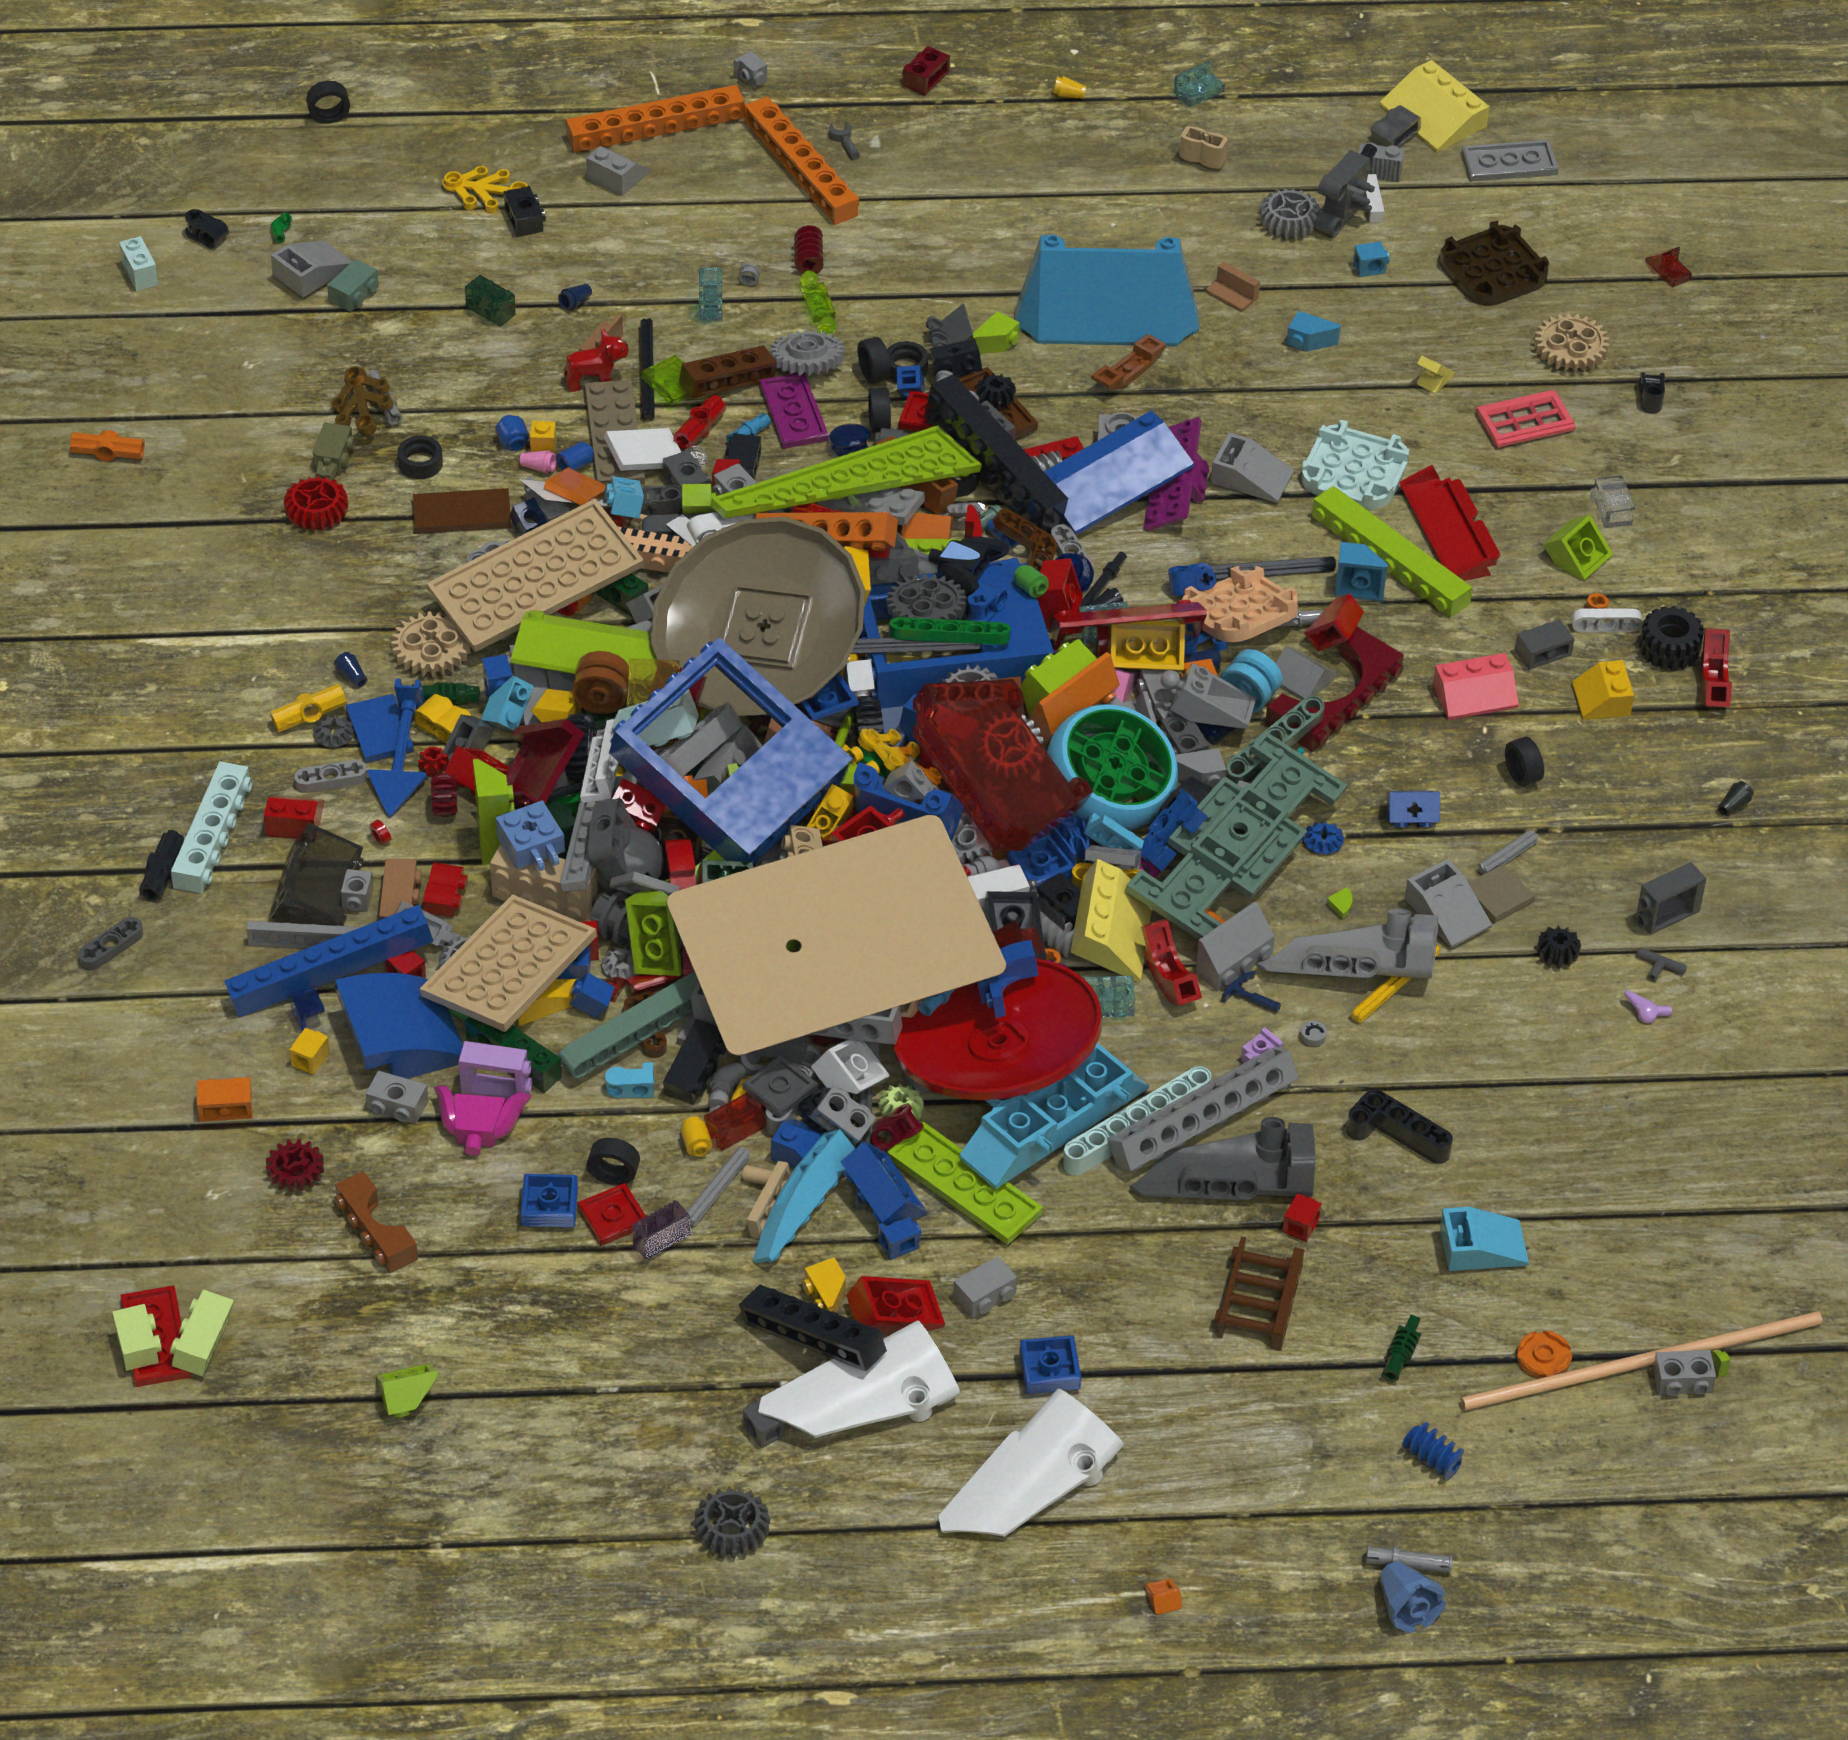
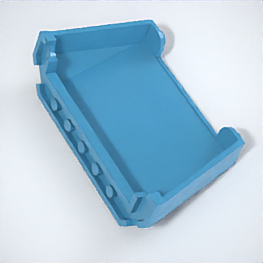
M1053 234L1041 235L1015 307V320L1020 322L1019 331L1022 332L1024 330L1032 335V340L1038 344L1134 346V343L1145 335L1150 334L1166 343V346H1178L1183 342V338L1189 334L1194 335L1199 331V312L1180 238H1162L1156 242L1155 249L1065 248V241L1061 237Z

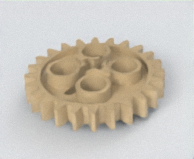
M1567 313L1566 317L1563 318L1561 314H1558L1557 319L1550 316L1549 322L1543 320L1542 326L1538 325L1537 331H1535L1534 348H1537L1536 354H1541V360L1548 359L1547 365L1555 363V369L1563 366L1566 372L1569 368H1572L1574 372H1577V368L1586 371V366L1594 369L1595 364L1601 365L1602 359H1606L1610 338L1607 337V331H1602L1603 326H1596V320L1589 322L1588 316L1580 319L1579 314L1571 317L1570 313Z
M429 611L426 617L418 613V619L410 616L409 623L402 621V628L396 627V634H392L391 646L393 658H397V664H403L404 670L412 668V674L421 671L423 677L427 672H430L432 677L438 671L440 674L445 675V669L453 672V665L461 667V660L467 661V654L471 653V646L447 615L441 617V612H438L436 616H432L431 611Z

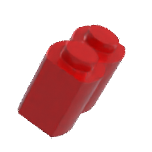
M433 863L423 896L424 911L435 915L454 917L456 910H460L463 897L460 895L461 891L467 888L468 875H464V867Z

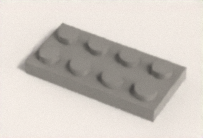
M890 488L853 495L875 512H889L898 519V525L904 526L925 501L924 492L914 491L913 489ZM849 496L843 497L840 500L830 499L817 503V505L835 511L842 509L843 512H857L848 500Z

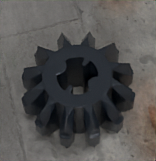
M992 373L991 376L984 375L982 380H978L976 395L979 396L980 403L987 400L998 411L1000 408L1008 409L1009 405L1013 404L1016 387L1015 383L1011 381V377L1004 378L1003 373L999 376Z
M1559 925L1555 929L1548 927L1545 932H1541L1537 943V953L1540 954L1541 961H1548L1549 967L1556 964L1559 969L1562 964L1570 967L1572 961H1577L1581 948L1577 932H1570L1569 927L1561 929Z

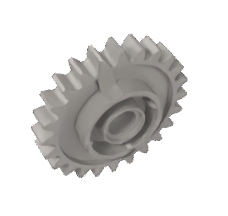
M805 330L804 333L796 331L794 335L787 333V337L780 336V340H774V344H771L770 354L777 362L776 368L782 367V371L789 370L790 374L798 372V375L807 373L808 376L815 372L819 375L820 371L828 372L829 368L836 369V365H841V361H844L845 346H843V341H840L839 337L834 338L833 334L826 335L825 331L817 333V330L809 333L808 330Z

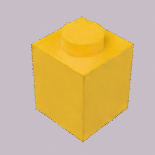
M532 421L530 432L531 452L550 450L551 453H555L557 443L556 422Z
M304 1028L289 1049L291 1066L314 1075L330 1054L328 1036L319 1031Z

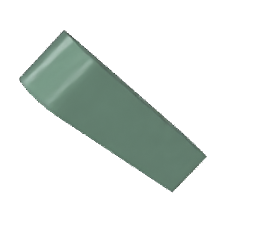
M1315 695L1306 697L1265 731L1279 738L1289 747L1292 746L1322 721L1324 716L1323 700ZM1310 707H1315L1319 711L1317 713L1312 714L1309 713L1307 709ZM1291 722H1296L1300 725V727L1293 729L1290 728L1288 724ZM1262 734L1228 761L1226 777L1234 783L1238 784L1239 780L1249 781L1268 765L1263 760L1253 759L1250 756L1252 754L1250 752L1251 746ZM1234 768H1241L1244 772L1237 775L1232 773V770Z

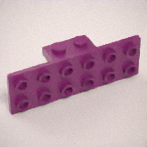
M1200 417L1168 426L1194 462L1195 467L1149 493L1144 524L1146 531L1187 519L1191 498L1195 503L1204 501L1209 466L1197 452L1202 422Z

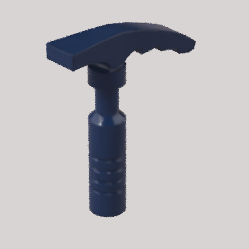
M1256 971L1245 973L1234 980L1222 994L1221 1002L1224 1003L1232 995H1236L1240 998L1243 996L1250 999V1002L1276 1013L1279 1012L1281 1003L1255 992H1247L1242 987L1244 982L1246 983L1250 979L1255 978Z

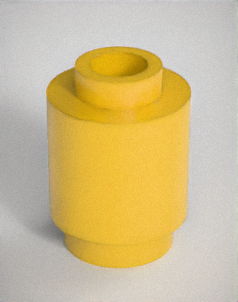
M689 1117L684 1120L681 1135L687 1153L696 1157L705 1156L713 1146L706 1123L700 1117Z

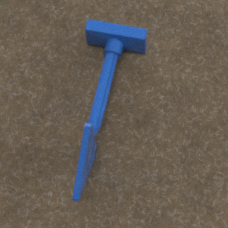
M401 679L395 680L394 688L402 716L392 770H367L368 777L389 818L393 817L427 778L425 772L403 771L412 717L415 715V711L425 703L421 680H415L414 686L402 685Z

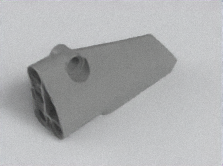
M1391 909L1388 911L1387 924L1336 933L1297 937L1276 955L1265 961L1258 962L1256 967L1270 972L1360 978L1383 975L1432 979L1437 944L1438 915L1415 914L1414 917H1411L1409 910Z

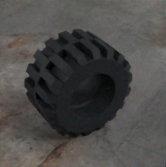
M1664 606L1660 610H1652V614L1648 613L1643 621L1639 643L1640 652L1642 655H1645V659L1648 662L1651 661L1652 665L1656 667L1661 666L1665 670L1667 668L1677 670L1678 668L1685 669L1687 665H1693L1695 660L1699 658L1704 635V627L1701 624V620L1695 618L1694 613L1687 612V609L1684 608L1678 609L1676 606H1671V608Z

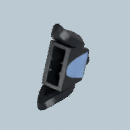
M969 537L961 541L951 540L943 551L932 548L928 561L938 564L939 578L946 576V582L953 579L954 585L960 584L961 590L965 591V595L970 596L979 588L978 580L988 568L990 562L996 561L1008 554L1009 543L987 537Z

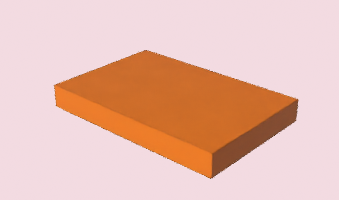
M566 468L547 479L543 488L581 506L593 499L598 501L603 498L606 485L571 468Z

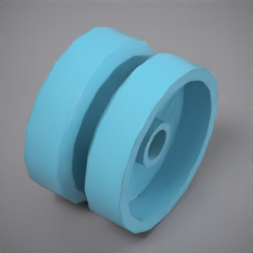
M1252 649L1240 651L1219 677L1256 698L1252 713L1262 710L1281 687L1283 679L1279 667L1271 658L1262 652Z

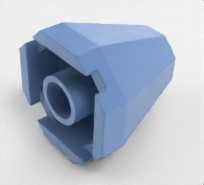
M1397 1561L1386 1565L1380 1573V1583L1389 1620L1395 1628L1412 1633L1417 1631L1414 1626L1421 1623L1423 1628L1431 1626L1445 1609V1601L1443 1600L1445 1590L1442 1586L1408 1565Z

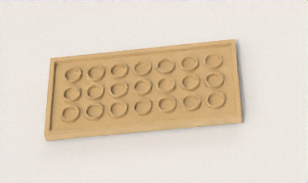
M593 499L428 582L427 588L468 644L477 652L518 631L526 611L539 610L544 612L545 615H550L644 567L645 564L643 558L596 499Z

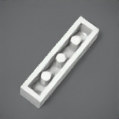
M1368 174L1367 182L1375 187L1374 192H1365V198L1370 199L1369 205L1372 206V210L1367 212L1369 223L1383 222L1384 207L1376 174Z

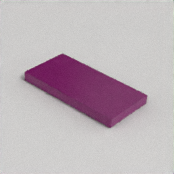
M796 373L759 380V387L783 449L829 441V434L805 373L802 375Z

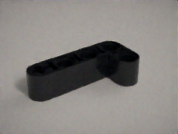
M1369 1090L1348 1113L1346 1132L1354 1140L1366 1139L1377 1128L1431 1162L1442 1164L1450 1158L1453 1142L1452 1134L1383 1091Z

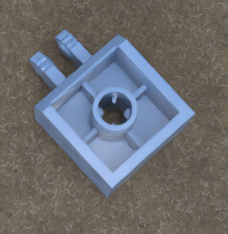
M543 800L496 817L497 839L516 869L534 864L538 871L544 870L545 864L543 860L546 858L549 859L553 866L560 864L557 854L565 852L564 834Z

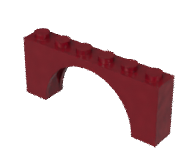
M1356 627L1352 636L1347 641L1342 642L1340 657L1350 663L1357 672L1360 680L1358 686L1343 698L1324 702L1322 721L1296 743L1311 752L1319 746H1323L1334 732L1341 730L1348 719L1354 718L1358 711L1364 705H1368L1379 691H1384L1390 681L1401 675L1404 669V654L1361 628ZM1282 693L1267 706L1265 724L1272 726L1301 701ZM1310 707L1307 709V711L1312 714L1317 713L1319 711L1315 707ZM1291 722L1288 724V726L1293 729L1300 727V725L1296 722Z

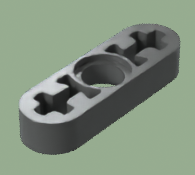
M135 917L125 918L83 946L78 953L80 966L85 970H96L138 942L143 937L142 922ZM110 940L118 942V944L113 947H107L104 945L107 941Z

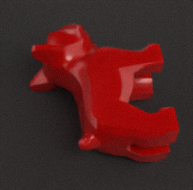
M601 329V342L598 347L577 351L568 355L563 373L569 391L576 392L581 390L579 381L584 375L598 377L600 382L612 381L610 374L613 371L614 363L627 357L629 352L628 344L620 337H611L605 329Z

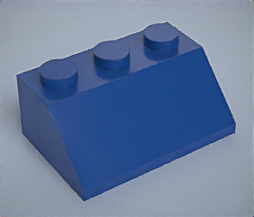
M864 1141L840 1161L846 1169L843 1172L845 1177L852 1184L855 1183L857 1185L859 1197L866 1204H870L873 1209L871 1214L879 1224L890 1225L894 1221H901L908 1217L915 1220L928 1213L891 1158L883 1150Z

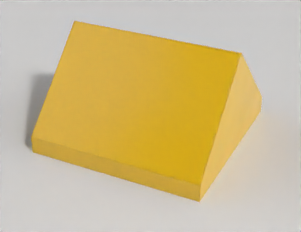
M546 689L531 709V712L541 722L567 719L571 714L581 713V706L575 702L570 691Z

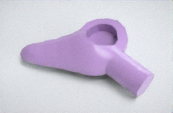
M1625 991L1626 998L1636 1008L1638 1018L1643 1023L1651 1024L1657 1016H1671V1006H1657L1651 1000L1641 997L1634 992Z

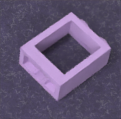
M464 1041L459 1058L461 1094L503 1097L505 1101L518 1092L530 1094L532 1078L528 1077L531 1072V1061H527V1050ZM477 1068L515 1073V1079L478 1074Z

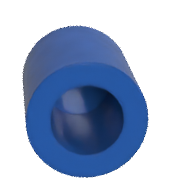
M580 441L558 453L556 460L562 471L566 468L577 471L593 462L594 451L589 444Z

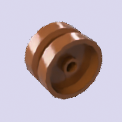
M594 651L582 656L577 663L572 687V697L575 702L583 709L598 714L613 713L621 709L626 702L631 677V669L628 663L619 655L606 651Z

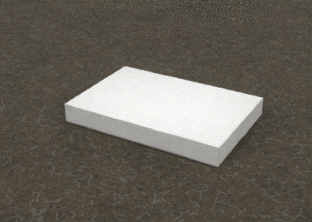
M669 428L606 431L604 439L620 471L663 469V458L681 453Z

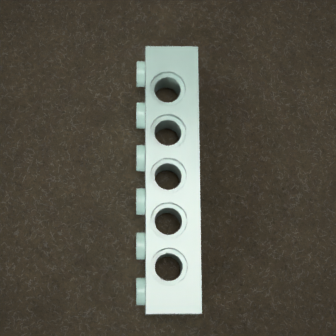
M219 761L171 870L173 888L203 894L206 884L211 883L213 868L218 866L220 862L221 850L228 844L229 831L235 828L237 813L239 810L242 811L246 792L249 793L252 788L253 779L249 777V768L247 766Z

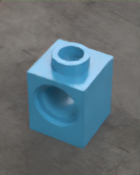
M1381 241L1355 245L1353 264L1359 277L1386 273V266L1390 262L1388 250L1384 249Z

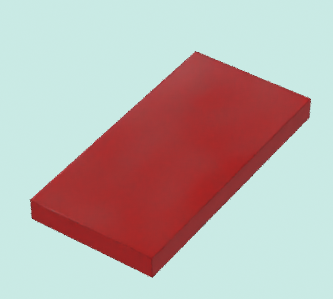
M175 1285L120 1294L123 1309L145 1304L147 1314L153 1313L156 1330H152L153 1336L159 1335L162 1351L157 1352L159 1363L133 1369L135 1386L141 1387L191 1378L190 1372L172 1366L174 1355L170 1354L174 1339H180L182 1335L179 1333L182 1324Z

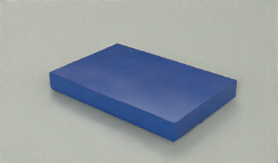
M394 694L346 705V712L350 722H352L365 763L395 756L402 714ZM410 735L406 753L414 752Z

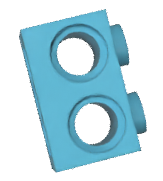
M612 476L610 484L606 483L604 497L607 498L606 505H609L611 514L639 518L644 499L640 481Z

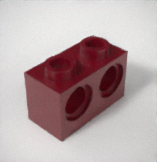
M927 46L903 68V86L926 96L949 73L950 55Z

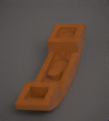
M1147 334L1134 343L1133 351L1112 367L1103 366L1091 375V379L1111 390L1122 388L1136 380L1157 360L1166 348V343Z

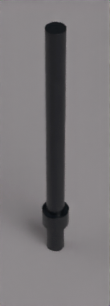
M1119 552L1112 562L1106 564L1102 570V575L1082 599L1079 612H1085L1087 610L1086 607L1094 601L1108 581L1115 578L1119 573V567L1127 558L1124 552Z

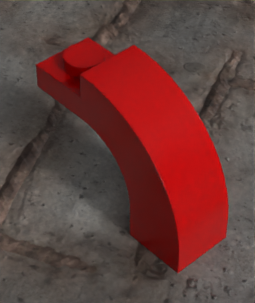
M1704 628L1703 652L1701 653V692L1705 706L1730 707L1732 682L1729 680L1728 675L1729 629Z
M690 838L664 840L665 871L669 873L670 884L679 886V890L697 885Z
M1163 919L1142 926L1141 929L1147 948L1144 950L1145 957L1153 978L1163 995L1172 1004L1178 1006L1201 999L1202 995L1196 973L1188 971L1180 961L1168 920Z

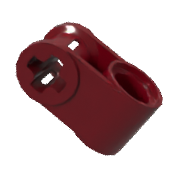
M909 1103L899 1106L888 1115L874 1122L872 1126V1141L877 1148L881 1150L890 1149L903 1140L918 1134L923 1129L924 1125L921 1121H917L911 1112L912 1107ZM880 1131H888L890 1133L888 1137H880L877 1134Z

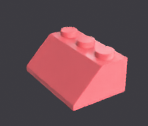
M1506 653L1435 665L1433 687L1448 720L1518 708L1519 703L1514 671Z

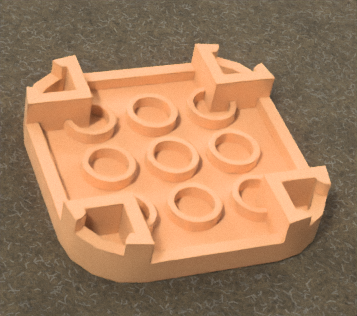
M1239 566L1230 568L1231 577L1216 583L1209 590L1198 591L1190 586L1184 590L1185 596L1181 599L1199 602L1207 610L1202 630L1224 642H1241L1290 621L1299 612L1297 590L1293 586L1285 590L1264 577V569L1258 566L1255 567V570L1243 571L1239 570Z

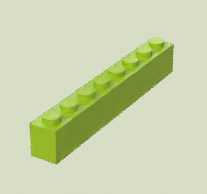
M1334 485L1313 499L1312 516L1318 522L1324 524L1334 534L1339 535L1348 543L1365 544L1387 563V573L1400 580L1403 585L1408 586L1439 611L1451 618L1470 605L1472 586Z

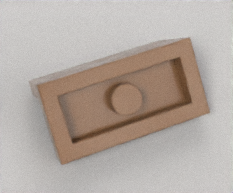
M1223 261L1218 265L1217 280L1207 287L1206 293L1243 312L1258 299L1260 281Z
M617 314L611 323L602 321L579 348V351L598 347L601 342V329H605L611 337L618 336L621 338L623 336L622 315Z

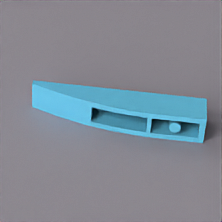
M841 1129L824 1132L784 1184L762 1230L753 1258L756 1264L775 1261L781 1255L780 1250L784 1245L794 1239L796 1230L810 1219L809 1214L812 1210L823 1203L825 1200L824 1195L828 1190L838 1184V1178L846 1170L840 1161L856 1149Z

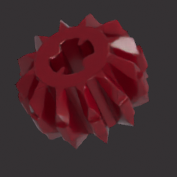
M439 774L431 778L432 812L435 816L449 817V815H456L458 811L457 781L454 775Z

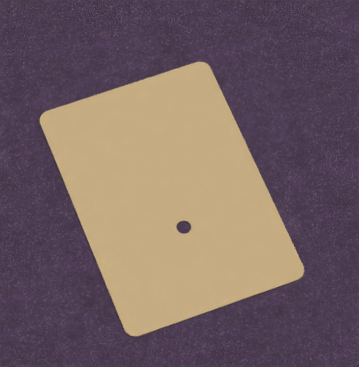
M934 815L919 817L673 892L667 899L668 908L727 1050L734 1055H744L1002 974L1006 968L1005 959L943 822ZM791 940H797L801 943L802 947L798 952L793 953L787 950L786 944Z

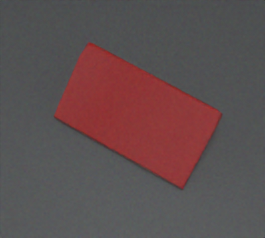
M683 972L681 976L640 974L627 978L626 983L630 994L634 995L680 980L683 977Z

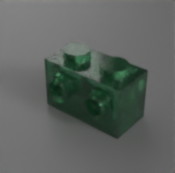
M479 275L465 286L466 307L499 327L516 315L515 294L497 285L492 280Z

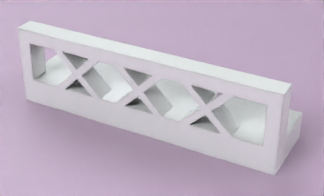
M615 719L607 720L603 736H596L592 739L580 795L582 803L612 798L619 763L609 754L610 740L614 736L612 726ZM595 788H598L597 792H591Z

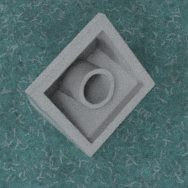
M1285 646L1276 662L1283 677L1281 688L1301 700L1308 696H1316L1337 677L1335 671L1302 651Z

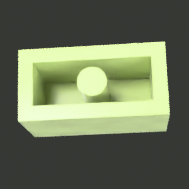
M145 1304L112 1311L126 1371L159 1363L157 1352L162 1351L159 1335L153 1336L152 1330H156L153 1313L147 1314Z

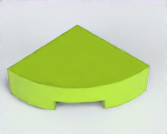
M1346 887L1327 898V905L1342 919L1348 916L1352 907L1353 897L1349 888Z
M1720 1350L1711 1351L1717 1377L1727 1376L1731 1361L1729 1355Z

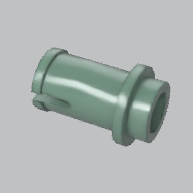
M990 505L988 510L979 516L982 532L986 529L988 521L1001 510L1000 506Z

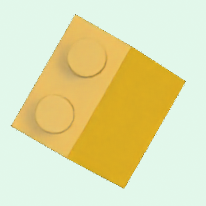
M1623 660L1598 662L1572 681L1582 720L1631 716L1634 693Z

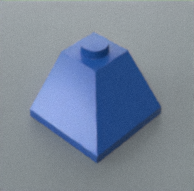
M796 1119L783 1121L771 1139V1160L787 1162L790 1168L795 1169L822 1136L823 1130L813 1129V1126Z

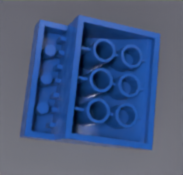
M369 973L335 980L337 997L366 1070L386 1064L390 1074L409 1079L459 1065L463 1044L449 1009L421 996L420 988L429 979L399 973Z

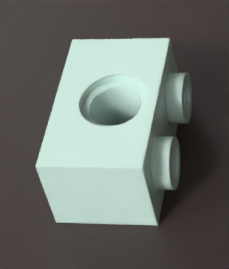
M139 236L119 242L122 264L136 291L157 286L156 264L142 237Z

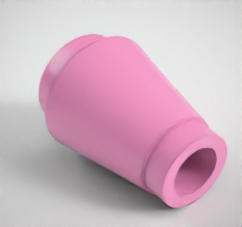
M550 450L522 453L520 465L521 467L548 474L555 471L557 465L556 454L551 453Z

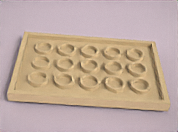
M512 894L420 988L421 996L505 1032L597 937L596 928Z

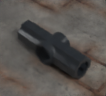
M168 830V832L163 833L155 853L151 852L148 856L146 874L139 888L140 895L147 901L155 902L157 899H161L168 880L172 879L171 870L184 843V837L177 831Z

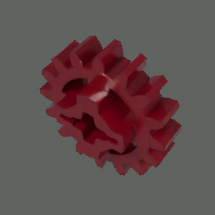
M288 1139L287 1145L283 1146L278 1143L277 1151H269L270 1157L266 1158L267 1177H270L271 1184L278 1183L280 1190L287 1186L289 1192H292L294 1187H298L301 1192L304 1185L312 1188L313 1180H321L320 1173H324L323 1154H320L318 1146L312 1148L310 1141L303 1145L301 1139H298L295 1144H292L290 1139Z

